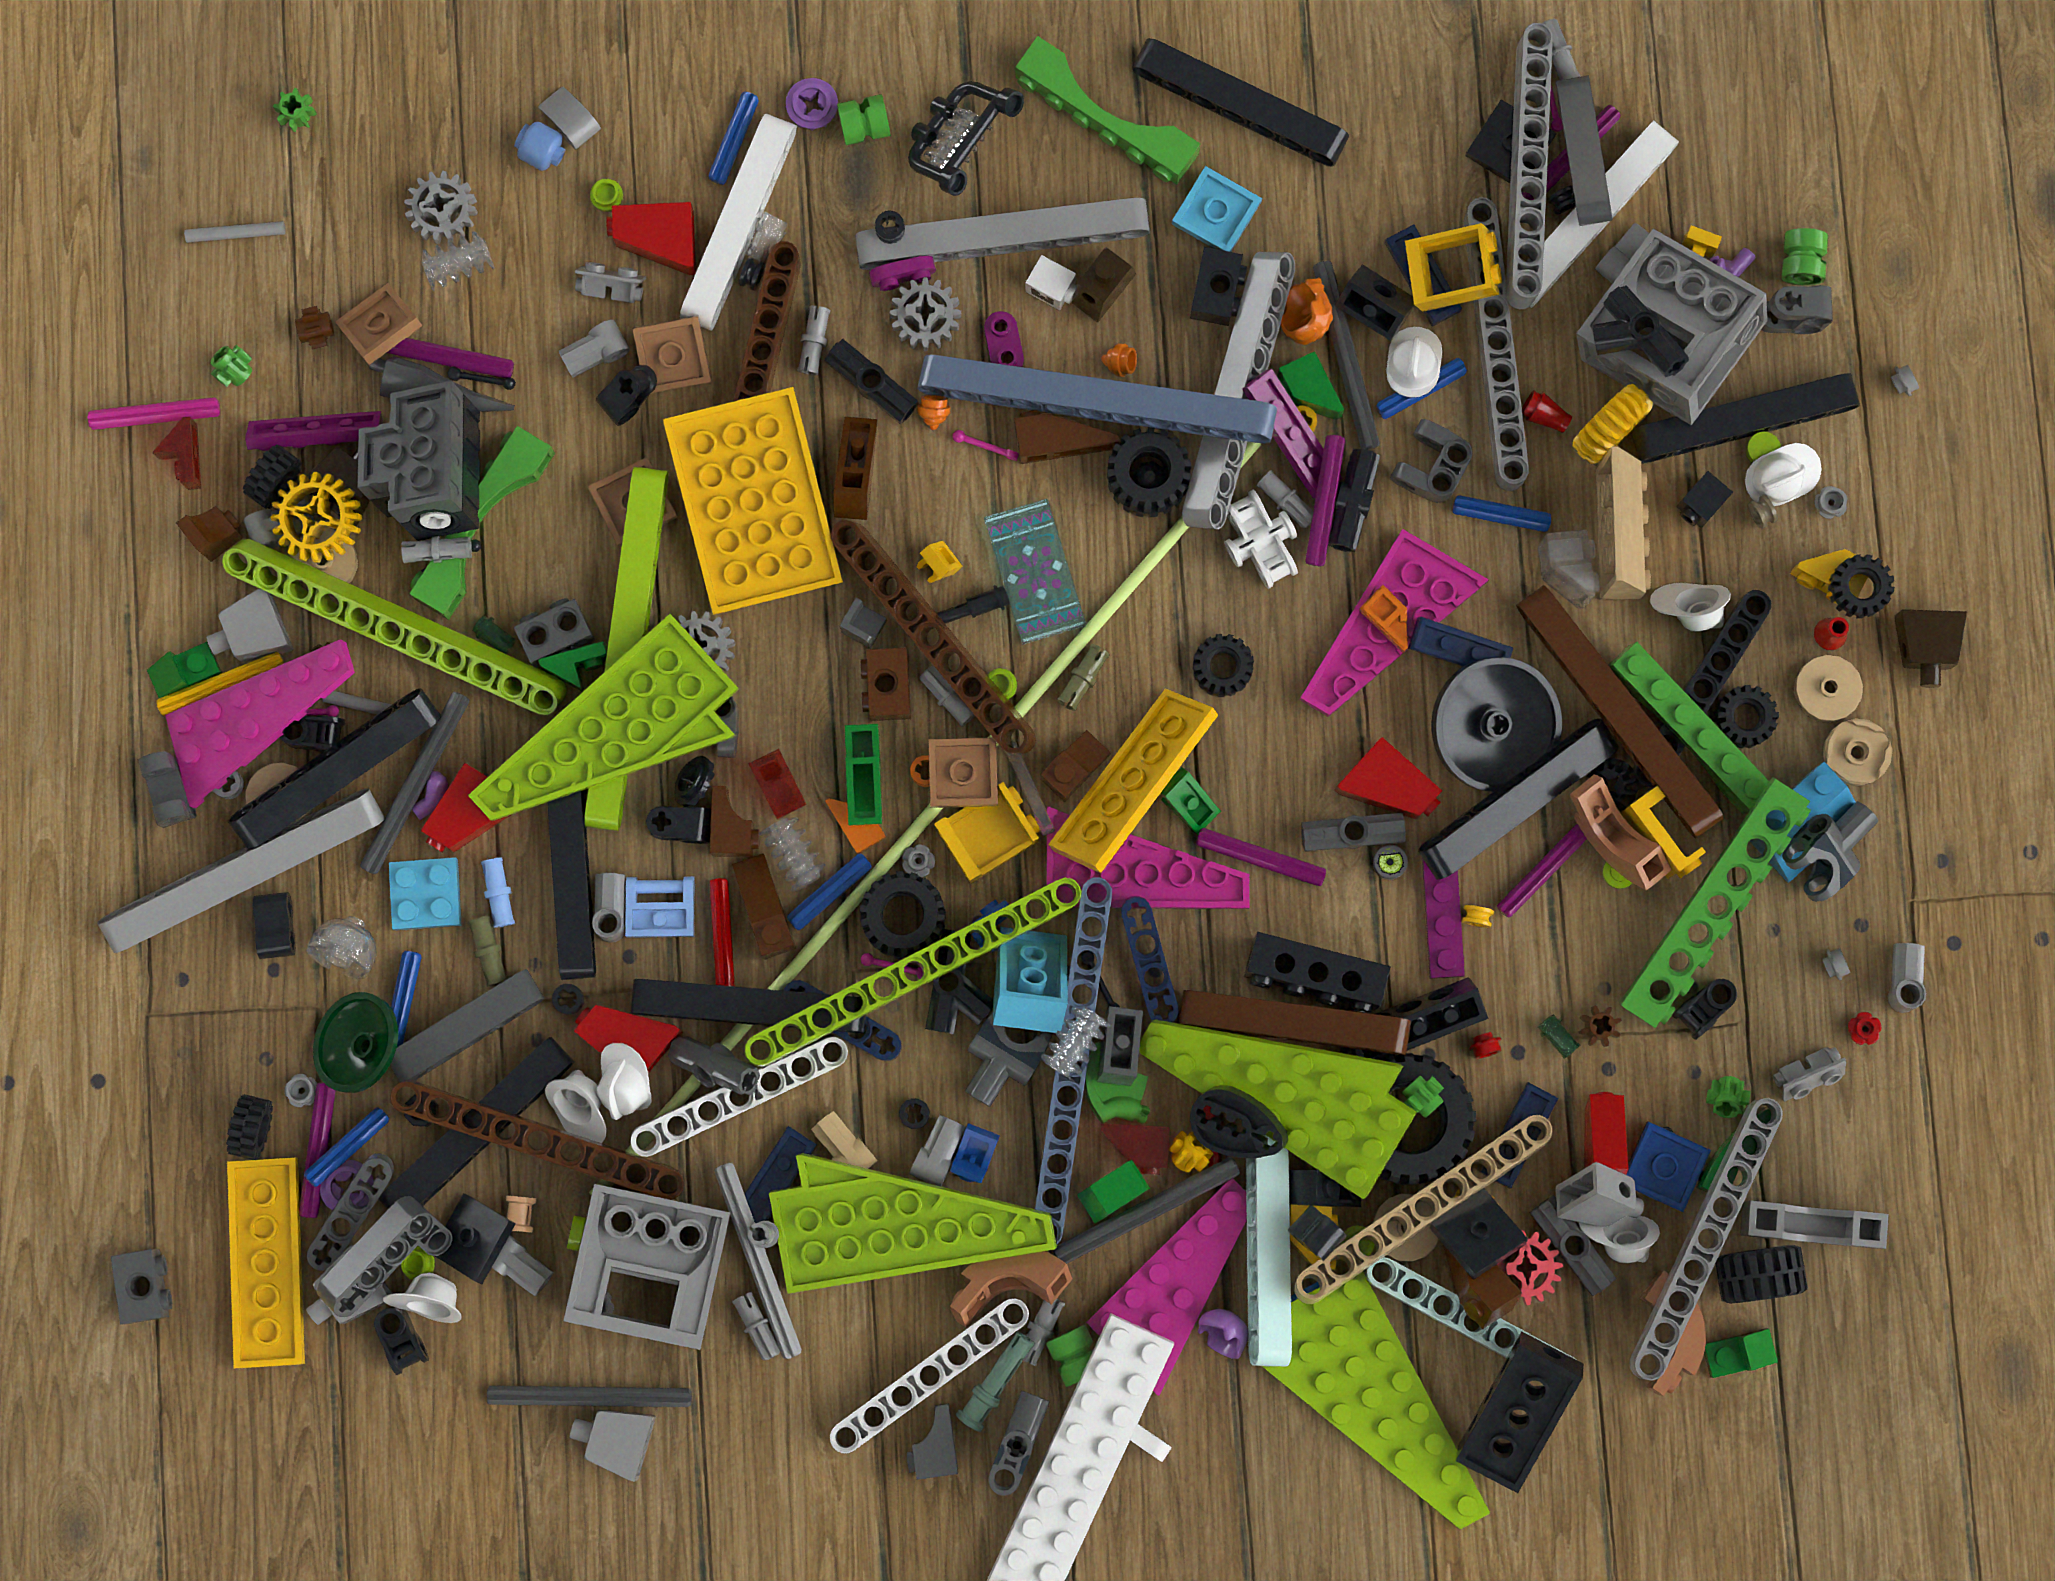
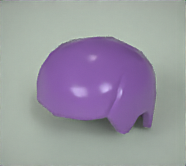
M1225 1309L1206 1311L1201 1316L1198 1333L1202 1334L1204 1331H1207V1345L1223 1356L1239 1359L1248 1342V1328L1243 1320L1235 1313Z

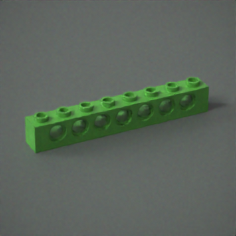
M1772 777L1620 1000L1622 1007L1654 1028L1657 1027L1659 1022L1664 1025L1675 1011L1672 1003L1678 994L1684 997L1695 981L1691 977L1698 966L1704 968L1712 957L1714 951L1710 948L1717 937L1723 940L1730 931L1733 923L1729 920L1736 909L1742 912L1753 895L1749 893V890L1756 881L1760 884L1764 881L1772 868L1768 863L1775 853L1781 855L1790 843L1791 838L1787 836L1794 825L1800 827L1811 811L1807 808L1810 803L1808 799ZM1773 810H1780L1784 815V822L1777 829H1771L1766 824V816ZM1755 838L1763 840L1765 844L1763 854L1758 857L1749 856L1746 851L1748 842ZM1734 867H1741L1746 873L1745 880L1739 885H1731L1727 881V873ZM1720 895L1726 899V908L1721 913H1712L1708 910L1707 904L1711 897ZM1703 924L1706 926L1707 935L1702 941L1696 942L1689 938L1688 931L1692 925ZM1676 952L1685 953L1688 956L1687 965L1679 970L1670 967L1669 959L1672 954ZM1657 980H1663L1669 984L1668 993L1660 998L1650 994V986Z

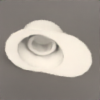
M1408 327L1399 331L1392 338L1389 346L1386 373L1387 381L1391 388L1399 395L1409 398L1421 397L1429 393L1436 386L1442 358V344L1437 335L1429 329L1422 327Z
M1793 443L1759 457L1750 465L1745 477L1746 491L1755 502L1759 501L1760 496L1766 495L1773 506L1792 501L1805 495L1816 486L1822 470L1820 458L1815 450L1805 444Z
M1672 583L1656 589L1651 595L1650 604L1653 609L1660 613L1677 616L1686 629L1690 631H1703L1723 626L1724 606L1729 602L1731 593L1726 587L1721 585Z
M623 1043L607 1045L601 1053L602 1078L597 1087V1096L605 1108L609 1110L611 1118L617 1120L623 1115L633 1113L635 1110L648 1108L652 1102L647 1067L640 1054L632 1047Z
M581 1070L573 1071L564 1079H555L549 1082L545 1088L546 1098L555 1110L564 1129L569 1133L603 1143L606 1137V1125L599 1112L601 1102L597 1096L598 1085L586 1077Z
M1626 1216L1607 1227L1579 1222L1582 1232L1590 1239L1603 1244L1606 1253L1613 1260L1620 1263L1646 1262L1649 1257L1650 1246L1658 1240L1660 1235L1658 1225L1653 1220L1643 1216L1638 1218Z
M420 1274L412 1280L405 1293H393L383 1297V1301L390 1306L415 1312L438 1322L455 1323L462 1318L461 1313L456 1309L457 1289L455 1284L437 1274Z

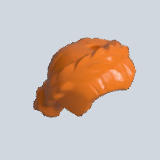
M1319 277L1316 279H1306L1301 284H1295L1290 288L1280 326L1285 335L1297 344L1307 345L1315 342L1317 339H1321L1329 329V325L1333 320L1332 306L1324 291L1322 280Z

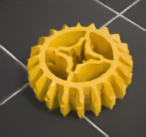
M1629 384L1601 408L1575 437L1572 446L1578 451L1577 454L1584 460L1586 459L1590 464L1599 463L1610 448L1616 447L1631 433V430L1650 412L1653 402L1649 399V395L1635 384Z
M313 472L310 480L307 475L301 474L299 475L300 485L289 480L287 484L291 491L288 493L284 490H279V496L284 498L282 503H272L274 508L280 510L279 514L270 516L271 521L280 523V525L272 529L274 534L283 535L278 541L279 545L283 547L289 545L287 553L292 556L299 553V559L307 562L310 556L314 563H320L322 556L328 561H333V550L340 555H344L346 551L342 544L344 542L351 546L355 544V541L349 537L350 533L359 534L361 532L360 528L353 525L354 521L363 519L361 514L353 513V510L358 509L361 504L357 500L349 501L355 492L350 488L344 490L345 482L341 479L334 482V476L328 473L322 479L320 473ZM318 492L317 496H313L308 505L303 507L297 506L305 496ZM330 495L336 499L339 505L340 519L334 518L331 515ZM304 513L313 515V513L320 514L323 518L328 519L329 522L322 520L320 522L313 521L310 517L305 516ZM293 516L299 517L302 521L303 529L301 533L304 534L303 540L295 532ZM336 529L329 539L315 544L316 539H320L325 530Z

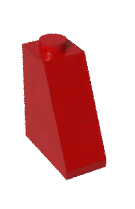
M691 202L612 205V216L606 218L607 235L608 237L613 236L616 247L687 275L696 274L695 223Z
M1383 737L1376 742L1334 790L1341 796L1394 813H1403V816L1416 820L1422 813L1429 817L1441 803L1437 797L1442 792L1436 784Z
M466 763L463 764L421 829V832L429 836L425 841L427 844L442 853L445 848L456 852L509 817L506 816L491 821L468 796L488 778L486 775Z
M595 1005L592 1009L589 1007L585 1008L575 1020L578 1026L574 1030L575 1033L600 1053L611 1043H623L632 1047L644 1060L648 1074L671 1048V1042L683 1033L675 1025Z
M1605 1091L1589 1095L1585 1107L1584 1169L1597 1162L1627 1175L1628 1154L1624 1095H1614L1611 1092Z

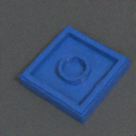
M1647 1121L1628 1162L1627 1176L1632 1177L1635 1181V1191L1684 1212L1711 1150Z

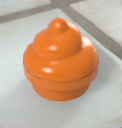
M1118 343L1109 349L1101 357V360L1115 376L1124 377L1126 374H1132L1135 371L1137 354L1134 348L1129 347L1127 344Z
M925 395L921 397V403L917 405L918 415L924 418V423L930 426L931 430H936L950 414L951 407L947 405V397Z

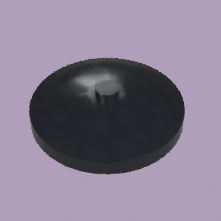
M1482 658L1456 671L1440 690L1432 712V739L1439 759L1452 776L1472 788L1494 792L1560 743L1562 713L1559 700L1548 680L1527 663L1512 658Z

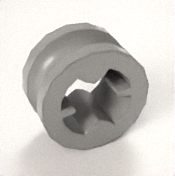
M237 771L229 776L231 779L235 778V783L230 786L231 791L226 792L227 790L221 787V789L215 788L213 792L224 799L238 797L243 791L244 780Z

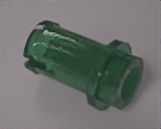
M485 615L482 616L472 629L476 634L475 638L478 640L482 638L496 650L507 654L509 652L507 649H511L517 639L496 625L493 617L487 618Z
M1552 1014L1538 1028L1542 1031L1540 1033L1541 1037L1546 1036L1564 1059L1572 1054L1580 1044L1560 1023L1562 1021L1561 1017L1556 1018Z

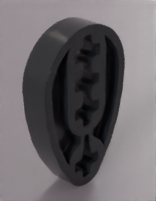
M1228 1085L1215 1086L1199 1096L1192 1106L1190 1113L1192 1131L1197 1140L1212 1151L1239 1158H1261L1277 1154L1288 1142L1287 1131L1277 1117L1260 1101L1235 1087ZM1207 1106H1210L1211 1113L1216 1115L1209 1120L1205 1118L1206 1113L1201 1110ZM1225 1112L1227 1114L1226 1119L1230 1122H1235L1240 1118L1242 1126L1246 1129L1239 1133L1236 1131L1237 1125L1234 1123L1222 1126L1221 1119L1217 1116ZM1270 1131L1274 1133L1273 1139L1278 1141L1271 1146L1267 1144L1268 1138L1263 1136Z

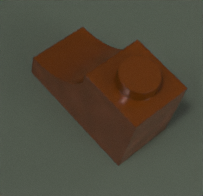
M217 506L196 516L185 515L176 522L195 549L210 562L243 538L237 531L241 524L229 510L223 513Z
M1086 730L1066 750H1063L1040 774V780L1061 800L1066 802L1111 755V752Z
M712 786L710 854L713 857H753V849H759L760 829H754L752 820H744L734 812L729 800V790L726 786Z

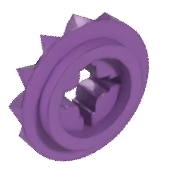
M807 78L797 82L789 90L786 97V110L789 118L799 128L804 127L813 131L815 128H826L827 124L835 118L838 98L835 90L827 82L817 78ZM818 95V106L822 110L812 109L806 115L807 106L803 100L812 101Z
M346 1160L321 1183V1198L332 1211L343 1193V1188L335 1183V1181H348L353 1174H357L362 1166L361 1162ZM371 1174L367 1183L372 1186L374 1180ZM358 1190L360 1191L359 1194H350V1200L356 1206H364L369 1202L368 1195L362 1190Z

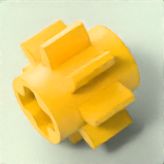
M1183 1130L1180 1131L1174 1138V1143L1169 1147V1151L1172 1152L1171 1158L1174 1165L1188 1173L1193 1168L1201 1172L1213 1155L1210 1149L1203 1146L1197 1140L1193 1131L1189 1135Z

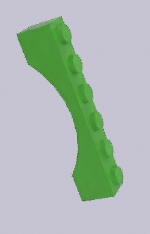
M1039 36L1036 37L1015 67L1017 82L1023 89L1030 93L1038 92L1045 97L1044 100L1050 107L1058 111L1062 108L1072 115L1071 118L1076 124L1085 129L1089 126L1099 133L1098 136L1103 142L1112 147L1116 144L1126 151V156L1133 162L1140 165L1145 163L1153 169L1154 175L1164 182L1172 181L1178 185L1199 155L1201 143L1175 126L1155 127L1138 125L1121 120L1104 111L1077 84L1069 69L1065 53Z
M519 426L515 428L513 433L509 431L504 436L500 444L501 452L495 460L491 459L486 464L482 472V477L484 478L478 486L479 524L491 508L505 496L539 480L555 455L554 450L549 444ZM476 530L447 535L445 539L470 537L472 540ZM466 558L442 560V563L430 561L424 572L419 571L410 584L412 590L409 594L419 603L449 620L467 593L465 582Z
M1638 642L1628 645L1608 666L1629 693L1660 719L1692 752L1714 780L1719 790L1742 814H1748L1768 785V779Z

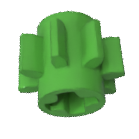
M297 88L293 89V93L285 94L280 92L282 98L279 104L273 105L275 111L281 113L277 118L279 124L283 126L289 122L293 132H296L297 127L305 126L309 128L308 121L310 116L317 115L315 109L309 106L313 102L311 96L306 94L301 97Z
M237 345L233 349L224 346L211 359L210 363L215 367L211 375L226 387L230 383L239 386L252 373V367L248 365L252 357Z
M1420 1075L1401 1092L1407 1098L1404 1104L1417 1111V1113L1420 1112L1424 1118L1430 1115L1444 1101L1438 1095L1444 1088L1433 1076L1428 1081H1425Z
M1724 1076L1718 1081L1712 1080L1711 1089L1707 1091L1706 1103L1714 1104L1713 1113L1720 1117L1733 1118L1738 1114H1744L1745 1106L1749 1105L1751 1091L1743 1090L1744 1081H1740L1733 1076Z

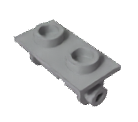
M586 262L585 266L575 270V274L583 275L582 278H577L575 291L581 292L583 296L605 298L608 286L612 287V300L634 303L635 300L641 301L643 288L637 286L638 283L646 280V276L637 275L638 270L633 268L618 267L617 272L605 270V265L601 263Z
M1825 1047L1805 1057L1810 1067L1809 1069L1805 1070L1800 1060L1777 1069L1778 1073L1774 1074L1773 1078L1778 1087L1783 1086V1101L1785 1102L1791 1098L1801 1099L1807 1096L1812 1089L1822 1084L1828 1086L1838 1082L1845 1075V1057L1841 1059L1835 1047L1831 1049Z

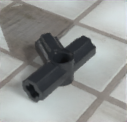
M1627 285L1623 287L1618 286L1610 292L1603 304L1616 321L1593 325L1597 355L1639 349L1647 355L1665 378L1680 372L1689 361V357L1663 328L1657 315L1649 311ZM1644 328H1653V331L1647 335L1638 334Z
M943 929L941 939L957 931ZM970 933L965 936V943L968 948H970L972 936ZM939 948L937 962L945 966L951 964L953 961L952 952L947 948ZM966 964L950 971L958 977V986L952 991H944L940 988L939 977L933 980L925 1029L954 1034L958 1010L975 1024L979 1025L993 1008V999L965 976Z

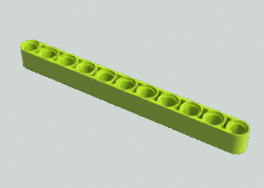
M634 467L632 471L605 671L648 634L669 475L666 470ZM628 775L588 788L584 819L585 827L614 831L620 830Z
M243 539L223 555V567L231 576L540 715H549L555 711L566 697V685L558 677L259 542ZM238 553L245 556L247 563H244L239 558ZM269 567L275 569L278 577L271 574ZM299 580L307 585L308 591L300 586ZM329 594L334 595L338 599L339 604L332 602ZM360 608L365 609L370 618L363 616ZM390 621L398 625L400 632L395 631L391 627ZM420 635L428 638L431 646L423 643ZM451 649L456 650L460 654L461 659L454 657ZM481 663L487 664L491 668L492 673L486 672ZM512 677L518 678L523 687L517 686L512 681ZM542 690L549 692L553 700L545 698Z
M1071 878L1059 879L757 1033L745 1045L746 1059L754 1066H767L1071 910L1081 898L1079 884ZM1061 886L1070 888L1073 892L1072 902H1060L1056 897V889ZM1032 901L1040 903L1044 910L1043 916L1038 919L1029 917L1026 913L1027 903ZM1000 917L1009 918L1013 923V931L1009 934L998 932L995 926L996 920ZM971 932L980 934L983 938L982 948L978 950L968 948L965 943V936ZM939 948L949 949L953 954L952 963L946 966L940 965L935 960V951ZM910 963L918 964L923 971L922 978L918 981L907 979L904 974V967ZM878 979L888 980L892 984V993L886 997L877 995L873 988L874 982ZM850 994L859 996L862 1001V1008L854 1013L847 1011L843 1006L844 997ZM818 1010H825L831 1015V1024L826 1028H818L813 1024L812 1015ZM786 1026H795L800 1030L801 1038L797 1043L788 1044L782 1039L781 1032ZM763 1041L770 1047V1054L766 1059L757 1060L751 1055L750 1048L755 1042Z

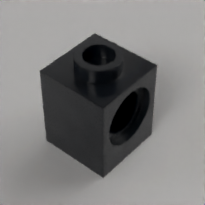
M1707 471L1676 507L1681 511L1680 515L1687 523L1692 526L1697 524L1702 528L1731 496L1733 491Z

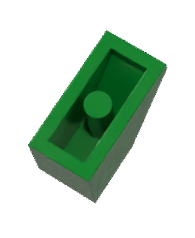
M1315 351L1279 368L1277 378L1296 407L1308 406L1316 414L1334 420L1342 417L1344 407Z

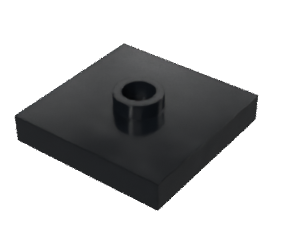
M1501 99L1465 156L1510 183L1514 107ZM1549 129L1548 147L1557 134ZM1524 131L1529 138H1537L1533 132ZM1527 161L1523 162V164L1527 168L1535 169V166L1532 163Z
M1485 1188L1433 1221L1430 1225L1432 1232L1473 1280L1519 1250L1528 1241V1238Z
M463 1193L445 1226L452 1234L451 1245L443 1254L435 1257L473 1281L483 1284L516 1223Z

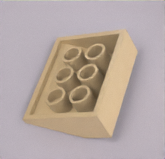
M1611 447L1596 469L1600 600L1641 599L1646 590H1649L1651 586L1650 570H1645V557L1649 556L1650 543L1649 537H1644L1643 524L1648 523V505L1643 504L1642 492L1647 490V473L1641 472V461L1620 447Z

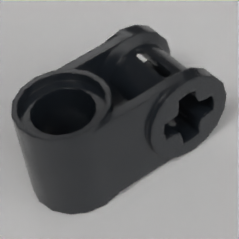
M644 364L634 367L631 371H620L610 384L598 394L595 401L617 426H621L638 412L642 403L655 390L657 386L656 374L652 368Z
M304 716L299 721L294 720L283 730L284 734L280 736V739L291 748L313 750L322 753L340 741L341 726L345 725L346 720L332 716ZM294 724L302 725V735L295 740L288 739L287 731L290 726Z
M656 807L648 813L646 825L651 835L659 840L709 844L711 809L703 807ZM665 815L667 821L671 822V825H666L664 831H659L657 825L653 823L654 821H659L660 816Z
M1713 980L1686 1000L1672 1016L1675 1019L1679 1018L1693 1033L1692 1038L1697 1040L1735 1003L1737 989L1729 980ZM1716 985L1724 987L1727 991V1000L1723 1004L1716 1003L1712 998L1711 992Z
M390 1307L383 1309L377 1314L374 1321L375 1331L383 1345L388 1363L397 1376L402 1374L403 1369L419 1361L424 1363L429 1361L425 1345L417 1334L406 1310ZM389 1313L397 1315L400 1319V1327L396 1332H390L385 1327L384 1320ZM410 1350L413 1351V1353L401 1358L402 1354Z

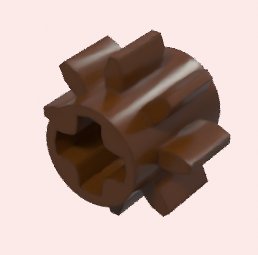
M317 306L301 309L302 318L295 319L300 342H309L312 349L328 346V337L334 336V328L329 312L321 313Z
M1595 1005L1591 1007L1593 1016H1580V1019L1585 1022V1028L1581 1029L1579 1034L1586 1033L1590 1037L1588 1041L1589 1046L1593 1045L1597 1040H1601L1603 1047L1609 1046V1036L1614 1038L1620 1037L1621 1034L1615 1030V1024L1620 1023L1622 1020L1621 1018L1613 1019L1610 1015L1612 1007H1608L1604 1012L1599 1013V1009ZM1603 1019V1026L1607 1028V1031L1597 1034L1595 1032L1597 1026L1593 1024V1021L1596 1022Z

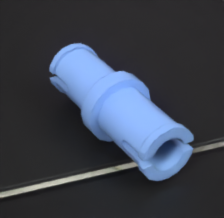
M502 857L481 861L487 888L484 895L485 899H489L494 928L515 924L509 894H512L511 887H507Z

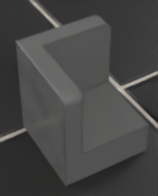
M855 598L840 624V629L844 635L871 649L887 622V618L864 606L862 600Z

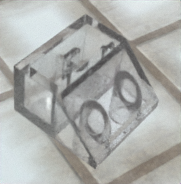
M1587 530L1547 533L1538 546L1541 579L1578 609L1586 608L1594 598L1595 592H1599L1598 573L1592 572L1591 559H1595L1594 540L1588 539Z

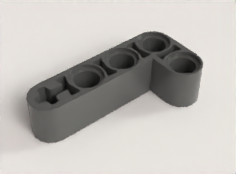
M404 1196L398 1199L320 1281L317 1295L336 1316L348 1317L359 1309L417 1246L421 1247L431 1256H438L450 1247L452 1234L415 1198Z

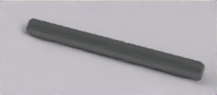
M1321 261L1313 266L1315 278H1321L1324 291L1332 306L1333 320L1329 325V330L1361 449L1372 450L1380 445L1347 317L1343 310L1335 306L1340 297L1339 287L1332 262Z
M453 692L441 712L440 720L434 725L360 863V867L371 874L379 872L469 704V699L466 696Z
M1228 1157L1063 1242L1053 1250L1054 1256L1067 1264L1238 1176L1240 1171L1235 1160L1232 1157Z
M489 1386L487 1389V1403L490 1405L689 1407L692 1403V1391L689 1388Z

